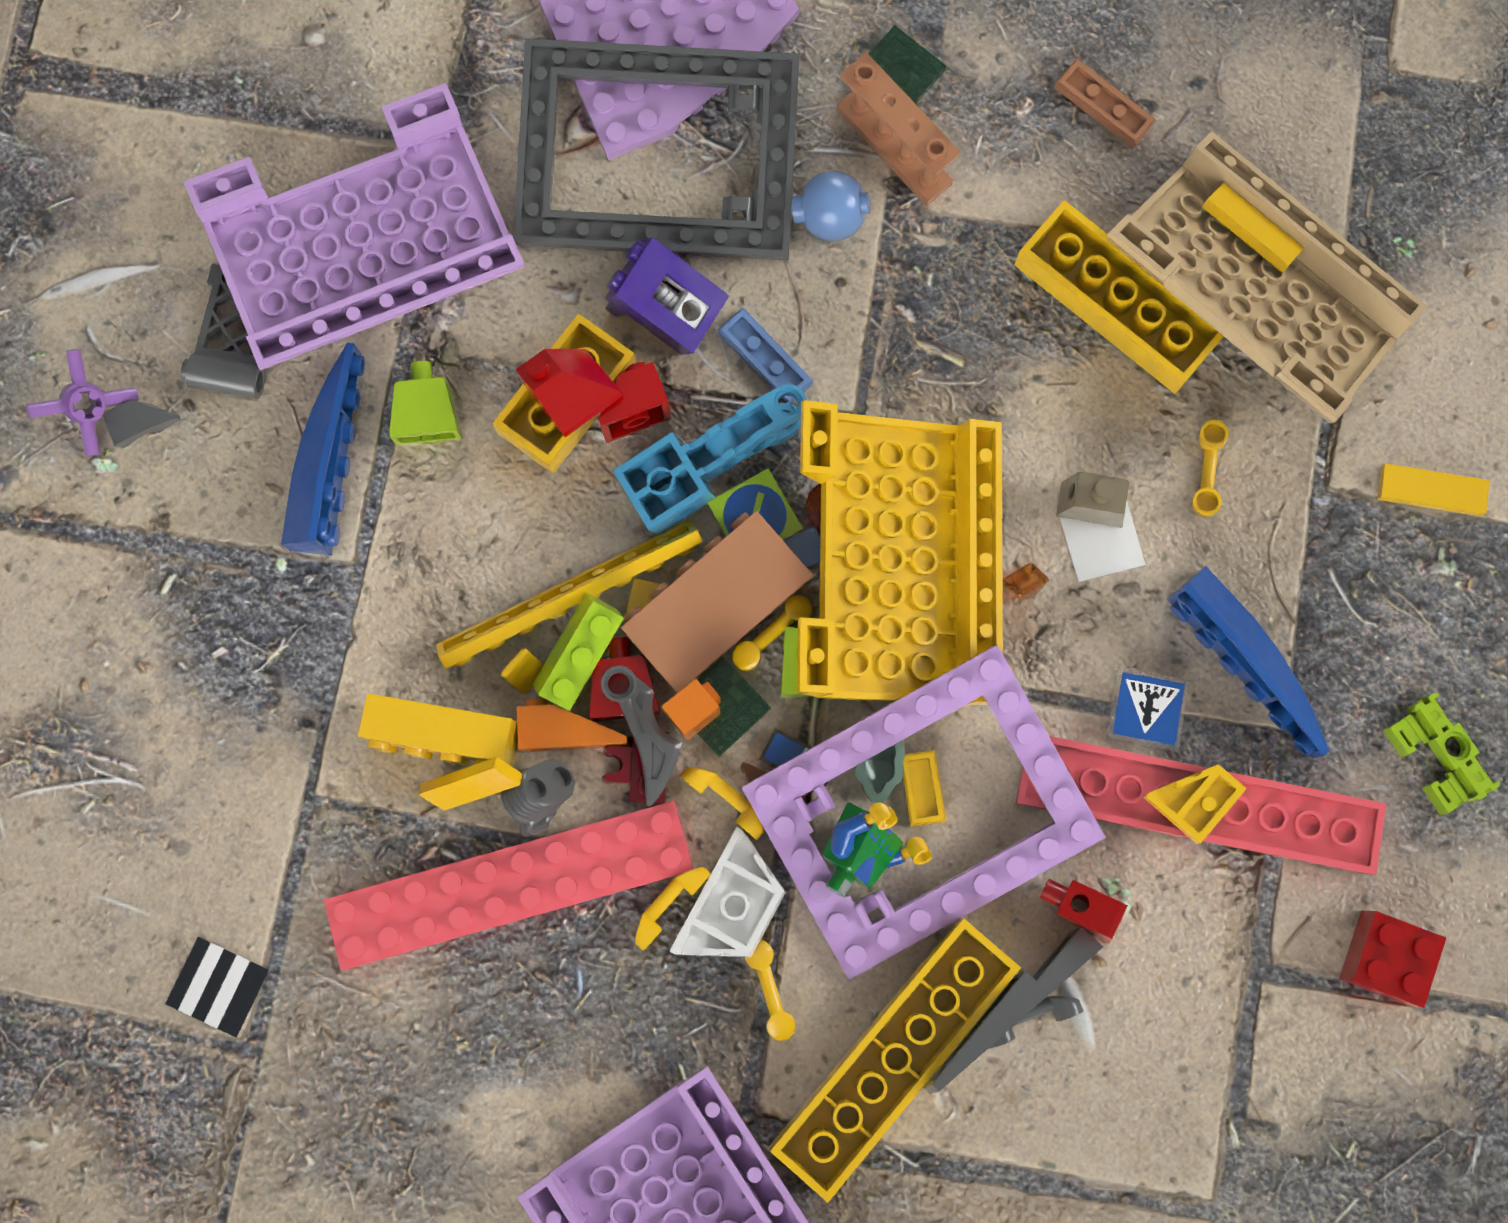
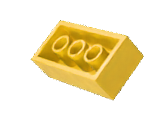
M579 313L551 347V349H586L614 383L619 374L625 372L629 365L637 363L634 352ZM523 384L492 424L498 435L554 474L601 412L565 438Z
M369 693L366 695L358 737L368 741L367 747L375 748L378 751L396 754L399 747L404 748L403 753L428 760H432L433 754L440 755L439 760L461 766H467L468 760L476 761L477 764L498 757L513 767L518 745L517 722L511 718Z

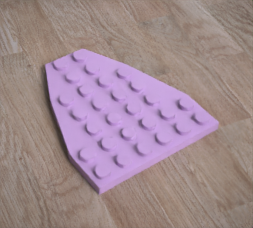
M538 0L555 40L764 51L769 44L773 45L780 37L781 31L789 27L799 16V8L795 0ZM573 79L608 161L671 136L679 129L678 125L692 113L695 116L703 109L704 103L715 94L719 96L727 89Z

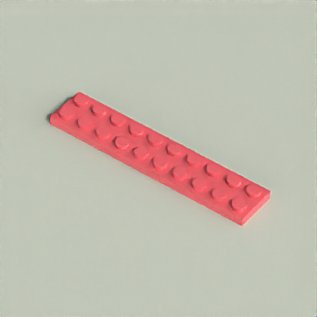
M1049 736L1096 820L1190 839L1143 797L1148 792L1205 770L1207 767ZM1022 766L1015 804L1047 810ZM1228 772L1247 789L1203 842L1367 875L1377 874L1387 803Z
M674 800L324 899V904L340 970L343 971L678 876L694 868Z

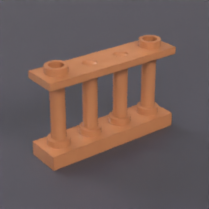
M866 52L840 73V78L853 91L837 104L836 110L912 192L928 206L952 186L953 179L943 169L960 156L961 152Z

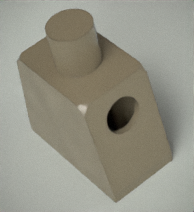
M1078 472L1061 483L1056 517L1122 528L1129 481L1115 477Z

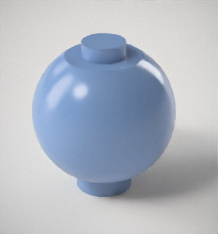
M827 171L816 175L806 184L802 195L792 197V216L795 224L804 223L810 233L826 241H840L849 238L860 229L864 223L865 214H870L871 212L869 193H864L861 184L854 177L840 171Z

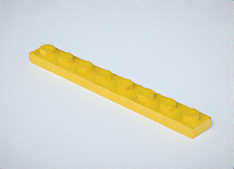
M691 520L683 522L437 643L436 648L439 659L445 669L453 665L455 667L464 665L472 659L473 655L485 649L487 651L494 650L500 647L506 639L516 634L523 635L529 633L536 628L538 623L548 618L556 619L563 616L570 607L581 602L586 592L598 598L601 592L613 586H624L632 580L633 576L643 571H654L660 568L664 561L676 555L684 556L691 553L696 548V545L703 542L700 534Z

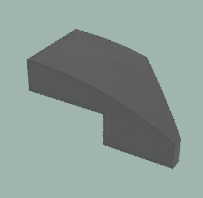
M129 400L103 414L113 444L118 447H125L148 432L160 433L181 420L180 415L165 411L156 405L138 400Z

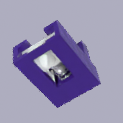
M651 237L641 242L638 240L627 252L626 258L629 261L623 270H617L607 284L610 290L605 299L609 303L605 309L615 317L628 315L679 354H693L729 298V295L655 238ZM684 303H687L691 309L689 320H686L682 315L681 309Z

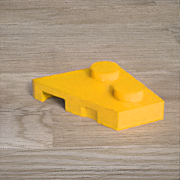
M1218 764L1148 792L1143 798L1196 844H1201L1247 788Z

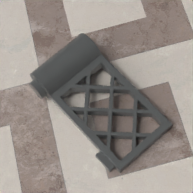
M212 264L207 280L208 285L212 286L196 349L189 359L183 361L181 377L183 380H186L187 387L259 399L264 389L265 369L260 370L254 356L243 354L238 347L247 342V332L233 340L226 330V327L241 319L239 311H236L222 321L217 317L216 311L219 305L229 299L232 300L235 306L236 304L230 289L224 283L225 277L220 264ZM221 330L230 341L218 350L207 348L209 338Z

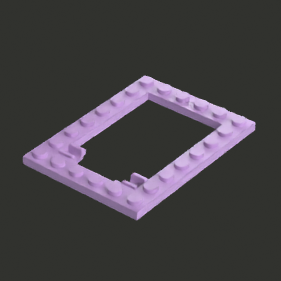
M998 645L989 648L742 786L746 797L849 980L1106 838ZM983 695L1054 822L895 910L883 889L871 893L854 903L850 895L842 897L828 889L825 885L832 876V872L810 835L814 830L809 823L819 814L836 807L824 783ZM814 790L818 798L806 805L802 796ZM880 907L884 916L872 922L868 913Z

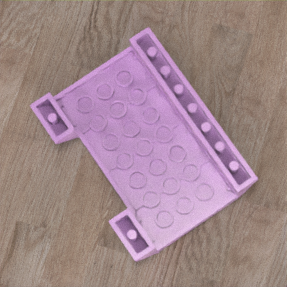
M446 83L381 107L398 148L397 150L276 196L268 197L250 157L183 181L195 212L205 227L248 336L246 338L260 370L525 267L513 236L509 234L474 154L462 126L458 109Z
M708 1066L678 1083L561 1163L517 1197L533 1223H809Z

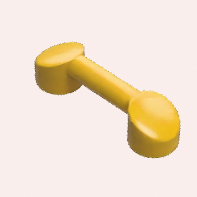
M1210 420L1204 423L1198 436V442L1204 450L1200 490L1195 493L1191 506L1193 511L1201 517L1214 516L1222 504L1221 496L1214 487L1218 451L1226 444L1229 430L1219 420Z
M802 595L789 597L785 603L784 612L755 639L743 641L736 645L732 654L735 667L743 672H750L756 669L761 659L760 652L785 630V627H789L792 623L798 624V618L800 617L811 618L813 612L811 601Z
M686 767L679 775L700 794L709 786L737 809L741 815L735 823L755 840H758L763 834V825L750 802L716 773L701 768Z
M697 867L674 877L653 903L643 912L635 936V944L644 951L663 930L655 921L684 889L693 896L707 881L711 873L705 867Z
M760 940L753 955L745 957V960L751 968L756 969L770 1014L766 1022L767 1032L773 1039L784 1041L794 1034L796 1024L793 1016L783 1009L770 967L774 957L773 949L768 942Z

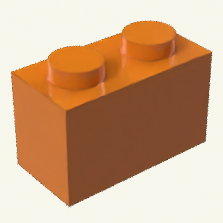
M694 679L661 707L688 741L721 714L719 707L721 697L708 681L701 685L697 679Z

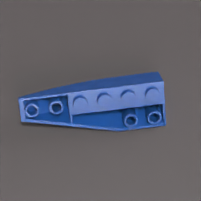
M347 343L328 374L311 410L299 444L291 476L281 545L289 551L332 556L333 546H337L339 543L340 527L336 525L338 512L343 511L345 504V493L341 489L343 477L347 478L350 470V459L346 457L348 444H352L355 437V425L351 423L353 410H357L360 403V391L356 389L358 376H363L365 369V358L354 343Z
M1207 566L1199 570L1167 599L1171 604L1170 609L1180 621H1187L1196 631L1194 635L1200 644L1207 649L1212 648L1220 657L1219 663L1223 669L1230 675L1234 676L1236 674L1245 684L1243 688L1247 695L1256 702H1262L1270 711L1268 716L1271 721L1281 729L1286 728L1295 738L1293 743L1302 754L1312 758L1326 755L1329 752V748L1317 718L1297 678L1279 649L1257 620Z

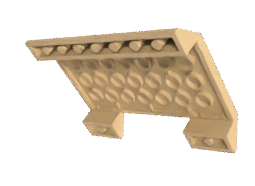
M1210 132L1195 147L1184 164L1132 216L1127 214L1107 235L1108 241L1124 255L1134 261L1148 275L1163 285L1177 299L1186 304L1205 322L1209 323L1328 423H1334L1353 401L1352 396L1396 340L1416 321L1427 307L1213 132ZM1224 182L1304 247L1283 273L1203 209L1202 206L1206 200Z

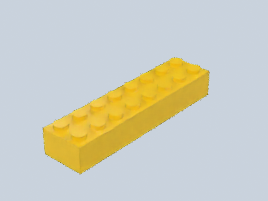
M964 918L958 919L770 1144V1152L828 1203L1021 967Z

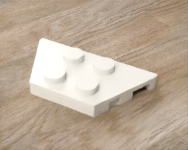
M736 827L673 943L670 949L671 953L676 955L751 957L786 891L741 828Z

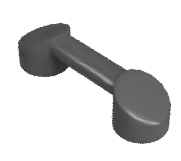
M1047 996L1016 1025L1051 1011L1057 1022L1063 1021L1082 1013L1084 1010L1079 999L1066 996ZM1012 1028L988 1049L1014 1040L1016 1037Z

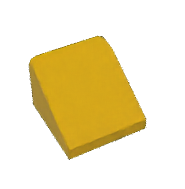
M522 648L501 671V675L522 694H526L533 687L532 684L542 669L543 664L526 648Z

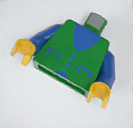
M848 802L823 851V857L836 868L825 886L839 896L845 897L854 881L870 888L886 868L905 863V859L911 857L915 864L923 865L932 859V854L925 841L917 836L909 839L906 847L902 848L904 842L890 829L898 821L891 807L877 802L870 807L868 812Z

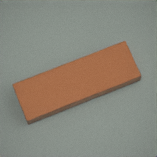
M1077 58L1055 83L1054 88L1132 149H1134L1156 121L1153 116Z

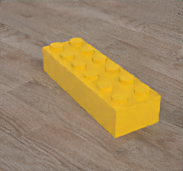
M1063 200L1022 247L1014 265L1176 394L1224 336L1109 242L1107 233Z

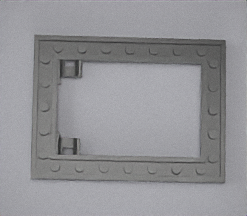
M525 38L513 233L516 246L628 252L636 241L639 240L641 242L653 237L674 254L789 260L800 53ZM559 79L729 88L728 112H738L741 109L750 110L752 113L757 114L756 123L761 124L758 190L753 189L752 198L741 196L723 197L722 219L551 210ZM739 89H753V95L739 94ZM733 212H746V221L732 220Z

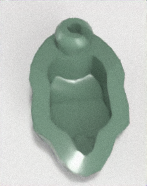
M902 741L855 766L856 779L862 785L867 798L874 803L884 802L891 794L893 788L902 781L904 771L903 759L905 756Z

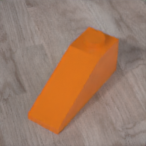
M546 699L526 700V706H516L518 750L523 753L604 748L605 746H629V738L626 735L556 705L547 704Z

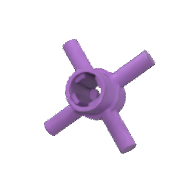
M81 349L67 350L66 354L72 383L67 384L62 389L57 400L26 404L27 414L29 418L64 413L70 420L80 424L85 455H97L100 451L94 422L103 415L106 406L125 403L129 400H138V392L135 387L102 392L96 385L86 381ZM89 391L87 394L89 403H91L87 410H75L74 402L79 403L82 400L81 393Z

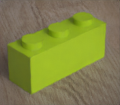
M587 592L585 593L532 684L539 696L567 711L571 710L624 619L616 608Z

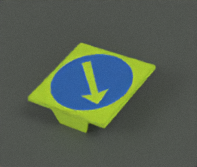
M769 469L760 472L707 502L726 537L733 531L730 525L745 512L751 516L754 512L758 511L782 540L803 530Z

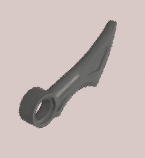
M620 665L612 666L601 677V690L607 698L620 704L640 754L644 774L646 805L651 806L664 790L674 771L682 741L669 736L657 724L653 713L654 691L638 679L627 667ZM623 673L629 679V688L623 694H614L610 691L608 681L613 674Z

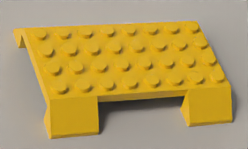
M803 400L801 402L800 473L821 484L820 619L798 618L797 692L817 698L894 702L995 645H998L1003 654L1002 422L968 419L959 425H948L838 412V404ZM982 695L966 705L987 704Z

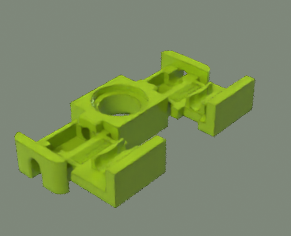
M1432 693L1408 707L1406 717L1382 731L1400 757L1410 755L1417 749L1414 746L1421 741L1423 744L1427 743L1448 773L1445 774L1447 779L1439 783L1437 780L1425 785L1422 789L1439 814L1443 815L1450 813L1466 801L1472 802L1487 796L1486 793L1494 791L1500 786V781L1492 782L1475 758L1480 753L1461 724L1459 722L1452 724L1435 700L1440 694ZM1448 738L1456 739L1460 745V753L1457 757L1451 756L1446 750L1445 743Z

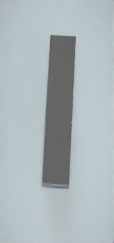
M1083 927L1069 932L1033 977L1026 971L1013 977L923 1088L929 1094L941 1091L1104 946Z

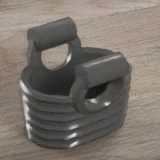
M554 759L542 761L530 768L518 770L522 773L521 784L501 791V800L504 808L513 819L522 823L520 825V832L524 837L531 836L547 828L549 822L554 818L556 810L573 795L575 780L572 772L565 764Z

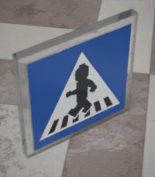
M1118 667L1106 738L1179 751L1190 680Z

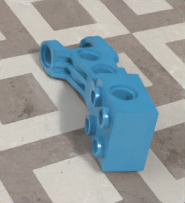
M793 384L779 386L736 411V414L721 424L717 423L706 430L704 435L690 444L686 443L684 445L683 441L671 432L614 469L613 472L648 530L659 535L706 505L707 502L716 498L708 482L767 447L778 446L794 437L801 425V402L806 400V396L799 387ZM783 396L794 397L797 400L798 408L792 403L778 404V400Z

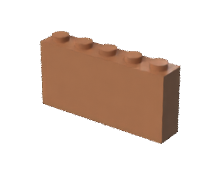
M758 511L754 512L751 516L747 512L742 514L730 525L733 531L727 537L722 539L718 535L703 549L707 553L697 562L693 559L687 561L676 572L680 577L670 586L663 582L649 595L652 598L649 604L643 609L637 605L624 616L623 621L625 624L621 627V630L676 693L699 677L813 577V574Z

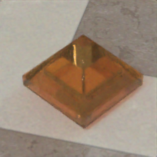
M1029 563L1003 578V584L1019 599H1032L1049 582L1048 577L1033 563Z

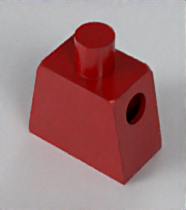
M628 637L612 638L608 645L609 659L599 660L592 673L590 719L593 722L625 719L619 702L607 698L602 692L600 685L604 672L610 667L617 665L630 669L638 679L654 691L653 713L654 715H660L659 704L644 655L630 656ZM623 673L613 674L608 681V687L614 694H623L629 688V679Z
M1049 878L1040 895L1041 899L1059 907L1056 914L1057 917L1078 928L1083 927L1088 933L1108 943L1113 939L1128 905L1075 880H1072L1068 888ZM1078 898L1087 903L1088 909L1084 912L1074 910L1071 906L1072 901Z

